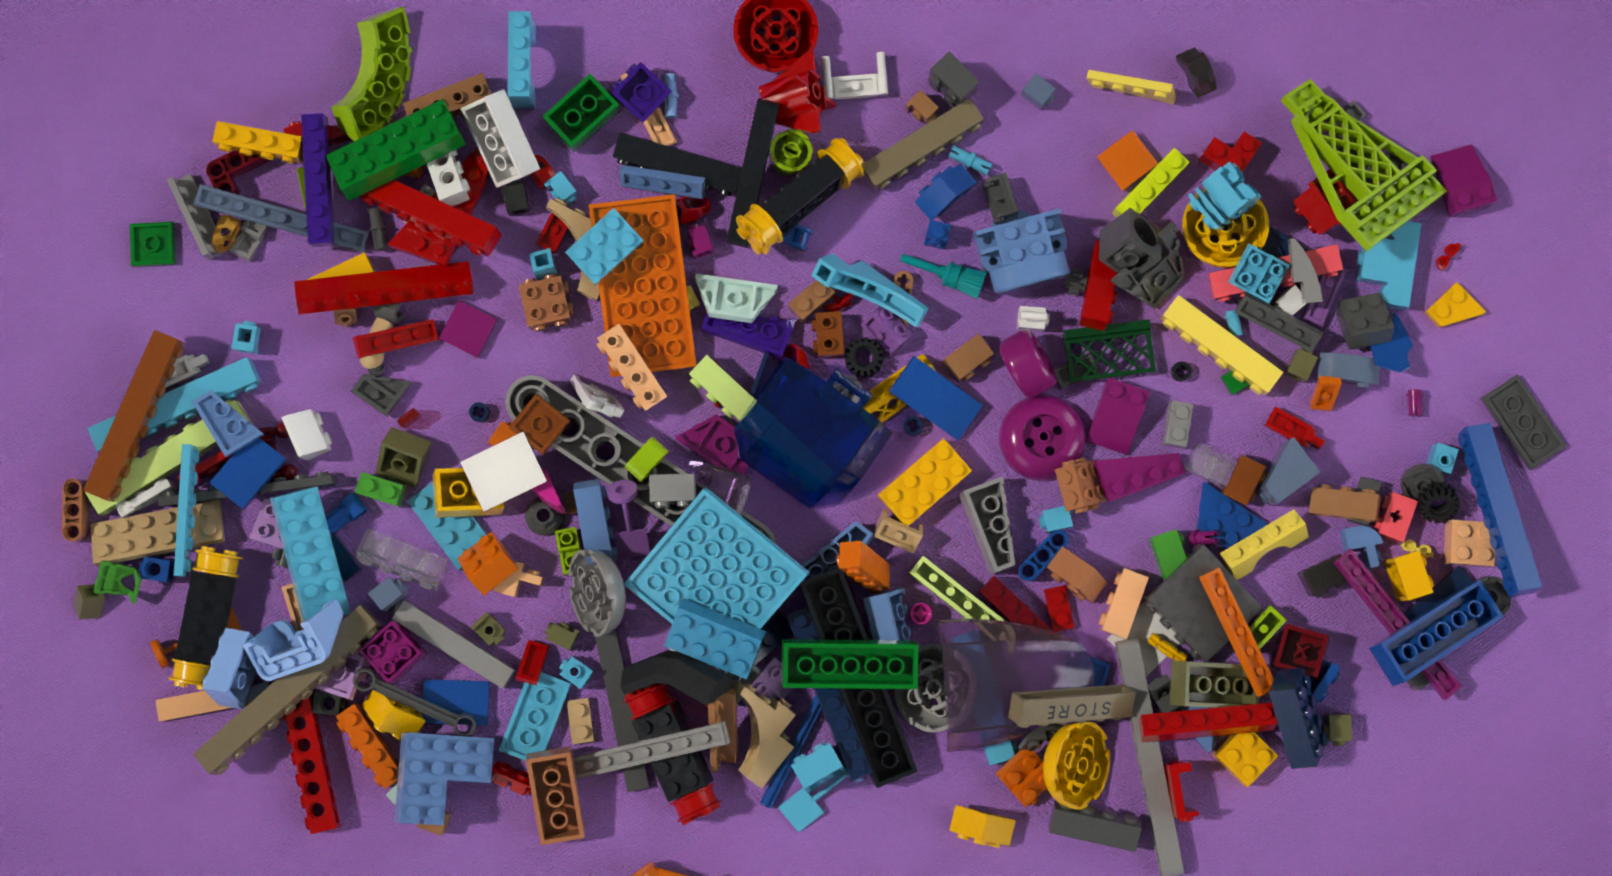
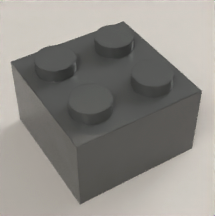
M950 51L930 69L928 78L930 86L936 92L940 91L945 96L944 100L951 107H956L970 98L977 91L979 80Z
M1381 292L1338 302L1336 317L1349 350L1391 341L1394 325Z

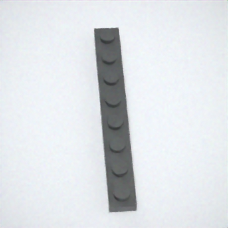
M329 471L315 473L316 477L307 478V474L296 475L294 480L286 481V477L273 478V483H267L258 494L336 484V476L329 475ZM214 486L208 487V491L200 492L199 488L194 489V494H196L197 498L196 502L228 498ZM178 491L165 492V497H158L159 506L178 505Z

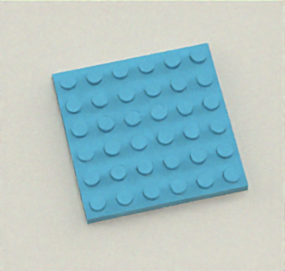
M704 487L626 580L624 585L671 624L679 605L685 598L761 629L808 575L809 571L707 487Z

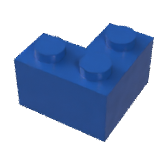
M961 163L954 168L949 166L942 173L939 172L931 179L933 183L930 186L926 185L919 191L921 196L915 203L930 220H934L942 215L956 200L966 195L977 182Z

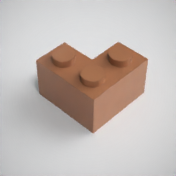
M1063 546L1047 566L1052 573L1050 577L1060 584L1062 581L1068 584L1067 588L1082 602L1086 599L1093 603L1107 584L1094 567Z

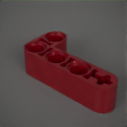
M234 150L208 163L206 173L213 188L224 190L226 187L231 186L230 193L239 195V188L234 178L271 160L261 158L260 156L253 158V154L252 156H246ZM242 158L241 165L234 167V161ZM222 167V173L219 176H214V171Z

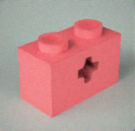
M1395 492L1388 493L1381 501L1380 507L1383 509L1380 516H1378V523L1374 522L1373 528H1376L1375 531L1383 538L1397 543L1404 542L1418 501ZM1395 513L1394 516L1397 517V520L1393 521V517L1390 514Z

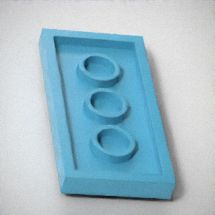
M432 482L407 500V502L455 567L461 570L462 566L457 558L487 534L474 516L435 518Z
M541 672L537 686L524 683L498 751L525 761L528 753L545 751L572 683Z

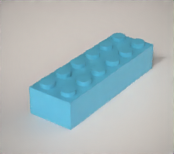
M310 487L270 498L302 621L310 619L322 609L323 605L337 599L342 608L343 616L350 614L318 487Z

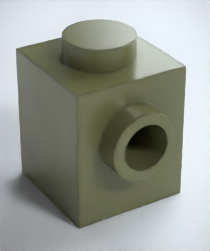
M1351 714L1324 715L1325 724H1322V732L1326 734L1327 741L1332 742L1333 746L1346 745V741H1352Z

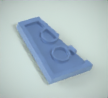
M211 390L192 401L225 457H229L264 436L260 430Z

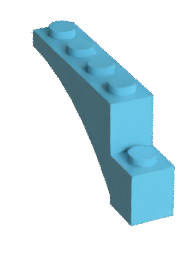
M830 254L819 258L811 275L827 288L839 289L873 302L906 320L914 327L921 325L929 310L927 306L864 261L848 265L836 255Z

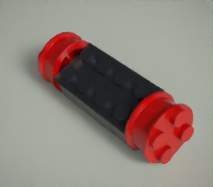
M654 683L624 696L625 701L623 703H627L633 715L631 721L640 741L691 729L678 700L675 701V698L670 697L665 686L666 684ZM701 751L650 762L667 801L670 802V805H674L679 816L677 822L685 825L700 816H705L713 812V810L720 808L719 803L722 801L717 800L712 789L714 783L711 782L714 779Z

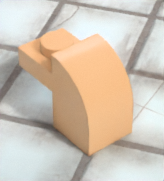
M515 562L518 570L497 585L493 591L517 597L521 581L543 586L545 578L540 577V572L528 569L527 573H525L526 564Z

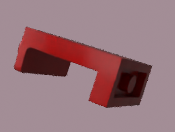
M1180 760L1163 763L1173 817L1181 820V822L1194 820L1193 816H1199V811L1193 808L1185 809L1179 773L1192 771L1191 762Z

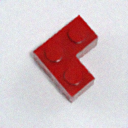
M1245 131L1239 136L1232 148L1214 137L1199 158V161L1215 171L1228 162L1236 163L1243 172L1262 142Z

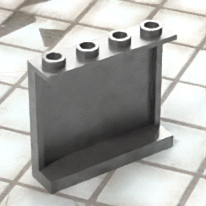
M1197 544L1192 549L1194 552L1149 596L1144 595L1142 598L1147 602L1144 604L1151 613L1154 614L1156 612L1161 617L1160 623L1169 630L1171 628L1176 633L1174 638L1181 645L1186 644L1191 649L1188 652L1196 661L1200 659L1207 662L1229 641V638L1199 577L1220 567L1246 622L1254 617L1262 607L1205 545Z

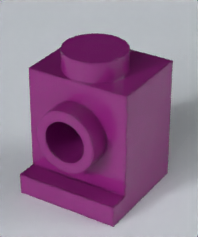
M695 224L687 228L690 237H687L691 250L695 248V251L692 252L694 259L714 252L705 225Z

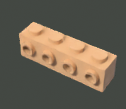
M620 324L597 338L599 343L596 345L603 355L607 353L611 358V361L608 363L615 373L619 371L623 376V379L620 381L627 391L631 389L636 396L633 398V401L639 410L644 408L646 411L667 397Z

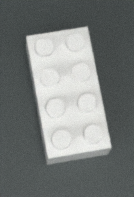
M504 89L460 108L496 188L540 169Z

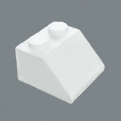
M308 409L281 417L299 458L309 461L331 451L330 444H332L329 434L327 432L324 433L321 427L324 423L319 412L315 413V411Z

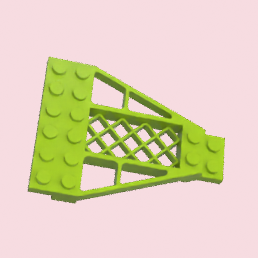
M1311 78L1284 95L1280 100L1294 115V118L1291 120L1293 128L1337 220L1366 252L1447 192L1433 176L1437 170L1423 155L1419 158L1347 114L1334 99L1324 94ZM1321 130L1327 131L1329 136L1322 135ZM1335 134L1342 135V140L1335 138ZM1336 146L1342 147L1343 152L1336 151ZM1385 149L1409 165L1400 171L1381 150ZM1350 150L1357 151V156L1350 154ZM1321 160L1330 168V170L1336 175V177H1334L1333 179H1329ZM1351 162L1357 163L1358 168L1351 167ZM1364 165L1371 167V171L1365 170ZM1365 178L1372 179V184L1366 183ZM1337 181H1341L1359 200L1347 210L1343 208L1333 187V184Z

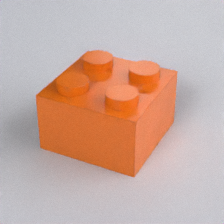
M492 531L480 538L475 545L465 550L457 558L469 581L483 596L518 570L506 546Z

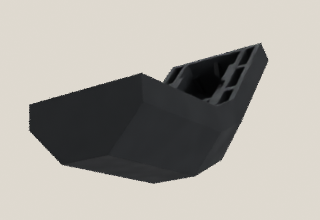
M666 650L625 668L622 671L621 689L625 695L654 683L669 684L707 706L732 688L733 680L729 675L705 662L678 651Z

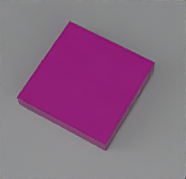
M458 300L439 339L478 358L498 320Z

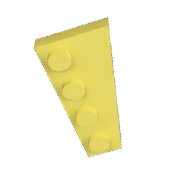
M1088 70L1087 73L1088 83L1094 88H1107L1115 92H1124L1173 105L1175 103L1176 95L1173 84Z

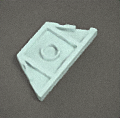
M703 274L695 275V282L709 317L752 323L777 293L778 285Z

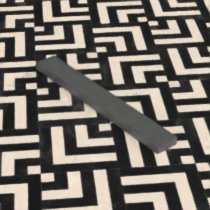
M614 629L609 634L595 637L617 744L622 746L638 742L640 739L631 721L633 715L627 703H623L625 695L621 689L622 671L625 668L617 631ZM645 764L623 768L628 792L650 787Z

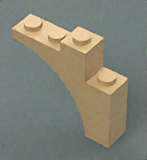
M555 198V200L550 199L545 209L552 212L566 224L575 241H578L591 229L590 217H585V212L574 208V210L567 208V203L558 198ZM581 270L580 282L576 292L596 301L600 295L599 283L595 285Z
M736 680L732 688L736 689L744 700L751 718V741L747 755L738 770L762 789L794 748L788 742L790 737L783 731L796 714L790 710L792 706L783 698L778 701L773 696L768 699L762 693L757 696L755 694L756 689L748 682H745L743 685Z

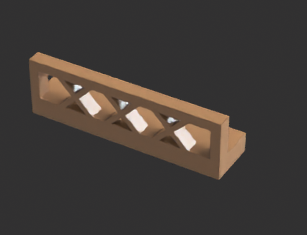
M730 689L708 704L709 725L725 721L730 739L729 744L710 748L711 772L718 771L721 761L736 763L738 759L736 689Z

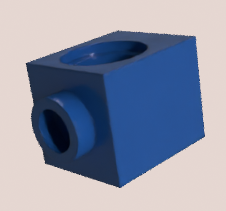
M144 557V561H141L139 567L141 578L173 583L175 561ZM155 564H158L160 566V573L155 576L152 568Z

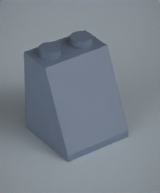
M1294 437L1280 444L1267 469L1263 482L1257 487V490L1260 492L1258 496L1264 504L1268 503L1272 506L1280 503L1320 473L1319 469Z

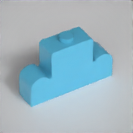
M1408 221L1366 252L1361 246L1360 252L1358 251L1357 281L1382 285L1383 287L1378 292H1381L1387 308L1405 310L1410 306L1421 223Z

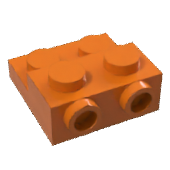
M1028 749L1020 750L995 773L1025 808L1028 805H1034L1038 801L1039 795L1044 790H1048L1043 776V761L1035 751H1028Z

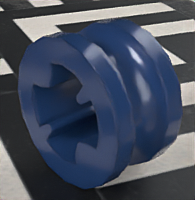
M477 402L470 407L469 415L476 422H484L488 419L490 411L485 404ZM477 407L485 409V413H482L484 414L482 418L474 416Z
M910 416L905 420L903 428L909 436H916L922 431L923 423L917 416ZM912 420L917 421L916 425L919 427L917 431L914 429V432L909 431L910 427L907 425L909 421L912 423Z

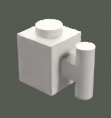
M1019 307L1017 330L1028 329L1034 332H1043L1045 327H1048L1049 314H1047L1046 308Z

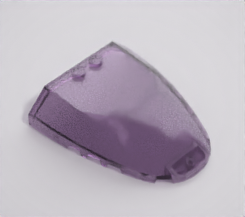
M982 618L937 619L942 647L947 715V752L976 749L1011 741L1026 736L1034 729L1040 727L1039 725H1030L1028 728H1022L1008 718L1012 692L1091 687L1094 685V667L1089 654L1075 639L1065 634L1003 620Z

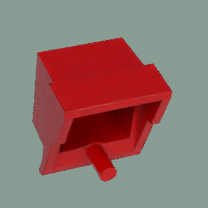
M1330 169L1326 171L1329 179L1336 177ZM1318 178L1308 184L1309 188L1293 201L1295 204L1294 210L1300 217L1305 216L1309 221L1307 226L1313 234L1318 233L1321 235L1337 223L1341 225ZM1341 181L1333 184L1345 210L1359 201Z

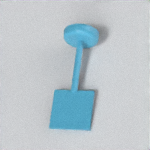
M846 770L813 797L802 787L778 806L798 832L824 813L816 801L848 776ZM865 777L856 780V782H861L863 779H865Z

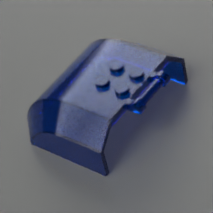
M784 357L734 427L738 458L809 509L840 503L867 472L893 432L880 420L863 409L872 393L858 387L843 376L839 369L836 368L827 381H824L812 371L788 357ZM838 382L859 397L857 403L835 389L833 384Z

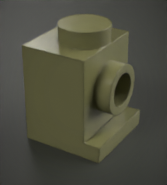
M485 612L471 626L489 646L493 644L497 646L505 639L503 634L507 630L490 612ZM488 626L493 628V633L490 635L486 633Z
M560 621L559 625L550 622L545 634H547V640L571 651L581 631L575 629L572 632L570 631L571 626Z

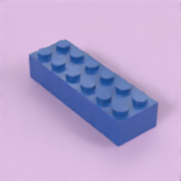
M1479 579L1466 584L1369 649L1392 686L1408 681L1504 616Z

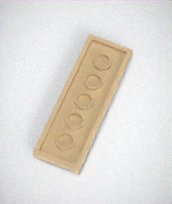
M217 499L196 503L192 514L195 516V526L191 530V537L194 539L193 548L225 542L221 501ZM178 507L92 523L93 564L97 567L100 566L102 560L118 563L175 552Z

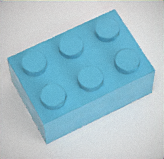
M613 208L565 253L597 285L644 241Z
M824 742L813 748V753L808 756L804 753L794 759L795 763L791 765L803 788L808 793L845 772L841 760L830 743L827 745Z

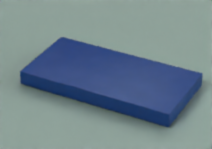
M915 356L911 358L889 389L890 393L956 440L960 439L983 406Z

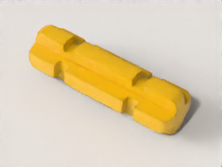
M1152 633L1147 640L1150 645L1156 646L1157 650L1170 659L1173 658L1174 661H1186L1188 657L1182 651L1179 652L1176 647L1166 640H1161V637L1156 633Z

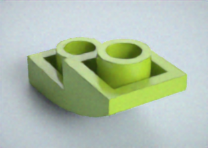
M577 527L555 531L564 576L569 575L572 557L577 551L581 550Z

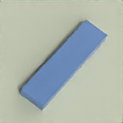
M622 165L620 168L622 187L704 199L705 197L704 177Z

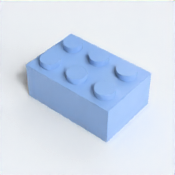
M225 628L223 635L219 639L218 649L211 659V667L208 675L203 680L202 687L218 705L243 709L257 672L243 647V644L253 637L250 632Z

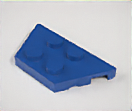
M1202 483L1196 529L1200 531L1217 530L1219 536L1210 538H1219L1218 544L1225 549L1268 525L1208 483Z

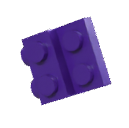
M640 62L638 65L632 64L625 72L628 76L623 81L619 79L611 87L613 90L611 95L625 109H628L636 118L644 123L672 91Z

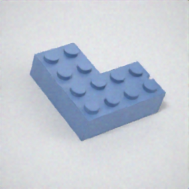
M402 733L394 823L444 825L447 781L491 783L494 738Z

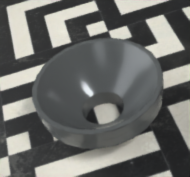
M538 497L528 505L525 519L531 531L538 535L548 536L554 534L556 530H560L564 523L565 513L561 514L552 509ZM541 509H547L550 513L549 519L545 522H541L537 518V513Z

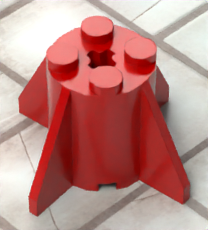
M810 51L804 53L790 65L789 70L783 71L773 81L760 85L759 94L761 99L780 103L775 125L814 134L821 132L819 113L826 109L835 108L836 103L826 96L824 86H819L817 80L821 78L816 73L815 53Z

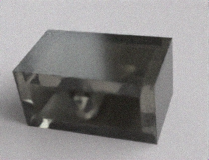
M1335 554L1297 573L1308 596L1315 595L1316 598L1327 594V589L1333 586L1338 589L1348 584L1345 577L1333 564L1341 554Z

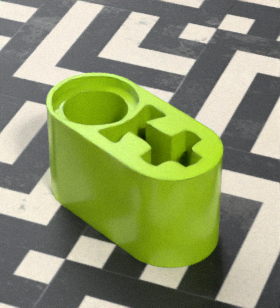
M652 436L628 461L625 468L642 482L666 457L669 451Z

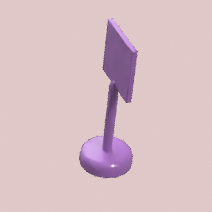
M630 480L615 481L607 488L609 500L616 504H622L627 531L614 533L618 559L646 556L650 553L646 528L632 530L627 503L636 498L638 488L636 483Z

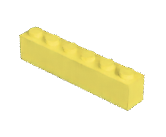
M1179 295L1160 318L1164 321L1162 324L1171 331L1175 329L1181 334L1180 337L1189 344L1191 342L1198 346L1197 350L1200 353L1213 357L1216 360L1215 363L1222 369L1232 370L1234 372L1232 376L1240 382L1245 380L1250 384V389L1258 395L1263 394L1265 396L1283 374V371Z

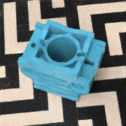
M1231 162L1218 168L1201 183L1204 188L1197 187L1195 189L1198 194L1190 193L1188 195L1191 199L1189 201L1191 207L1196 212L1199 210L1205 216L1202 219L1210 229L1213 228L1215 230L1224 229L1223 224L1228 225L1231 223L1229 218L1237 219L1253 207L1262 196L1256 188L1248 183H1243L1245 178L1236 163L1232 164Z

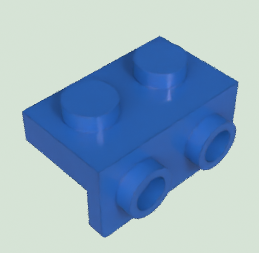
M1324 660L1318 681L1310 679L1311 694L1315 695L1316 704L1326 698L1328 686L1330 683L1334 684L1340 675L1338 672L1340 666L1334 662Z

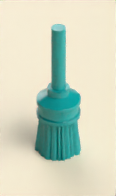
M903 253L900 258V262L938 275L937 277L941 279L943 287H949L951 290L955 288L975 299H978L987 274L984 271L962 267L963 265L955 264L953 261L946 266L941 265L940 267Z

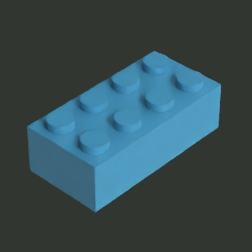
M684 598L677 609L664 646L747 679L757 658L766 631Z

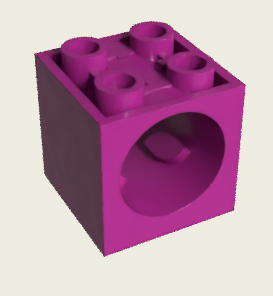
M391 621L359 650L387 683H396L428 654L410 632L396 621Z

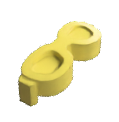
M1405 540L1400 545L1405 551H1420V554H1423L1426 558L1433 557L1434 554L1428 545L1422 544L1416 547V543L1413 540Z

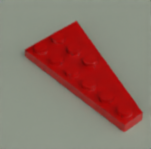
M478 146L461 164L464 173L461 174L462 178L466 179L470 187V191H467L470 200L453 206L470 215L490 176ZM435 192L431 197L439 200L437 192ZM410 220L387 244L390 248L447 267L456 248L451 239L446 237L441 239L434 235L433 231L429 229L424 231Z

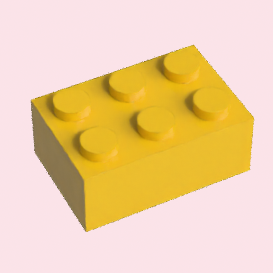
M463 468L434 470L432 477L435 518L501 515L503 512L504 502L483 511Z

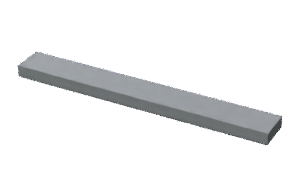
M725 721L575 756L573 760L576 778H585L729 744L730 739Z

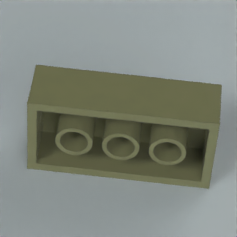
M1192 661L1171 662L1170 705L1218 708L1259 704V697L1256 696L1241 664Z

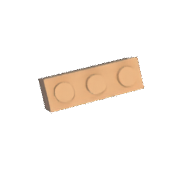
M1125 568L1121 572L1117 571L1113 584H1116L1114 593L1110 592L1106 601L1109 607L1106 613H1102L1098 623L1102 625L1101 631L1127 639L1149 577Z

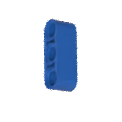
M1062 530L1050 533L1017 568L1018 577L1023 581L1035 579L1049 565L1061 547L1065 548L1067 546L1068 535ZM1055 534L1063 538L1061 546L1053 544L1052 537ZM1039 550H1045L1048 553L1047 561L1041 562L1037 558ZM1025 565L1033 569V575L1029 578L1022 574V568Z

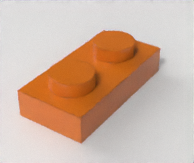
M1319 376L1310 400V409L1332 411L1342 385L1341 378Z

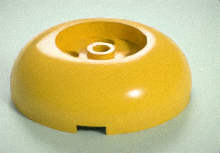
M1260 199L1253 207L1238 217L1237 220L1234 221L1229 218L1231 223L1228 225L1223 224L1227 230L1210 229L1202 220L1205 216L1199 210L1196 212L1189 202L1185 208L1182 218L1184 240L1190 251L1198 259L1211 266L1220 268L1236 267L1248 244L1261 250L1267 240L1269 217ZM1237 233L1240 236V240H1232L1231 235ZM1216 235L1219 241L1217 243L1212 242L1210 236Z
M1071 722L1064 725L1053 735L1045 751L1043 760L1045 785L1050 795L1059 804L1070 809L1080 810L1088 807L1087 804L1092 799L1096 800L1100 796L1108 779L1111 754L1110 750L1106 748L1105 741L1107 737L1102 728L1093 722Z

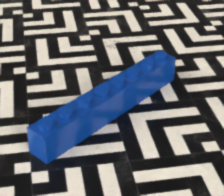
M1491 423L1466 426L1458 433V442L1463 449L1465 464L1471 474V484L1476 490L1477 503L1484 516V525L1489 530L1490 545L1496 554V563L1503 577L1504 589L1509 597L1532 594L1542 588V584Z

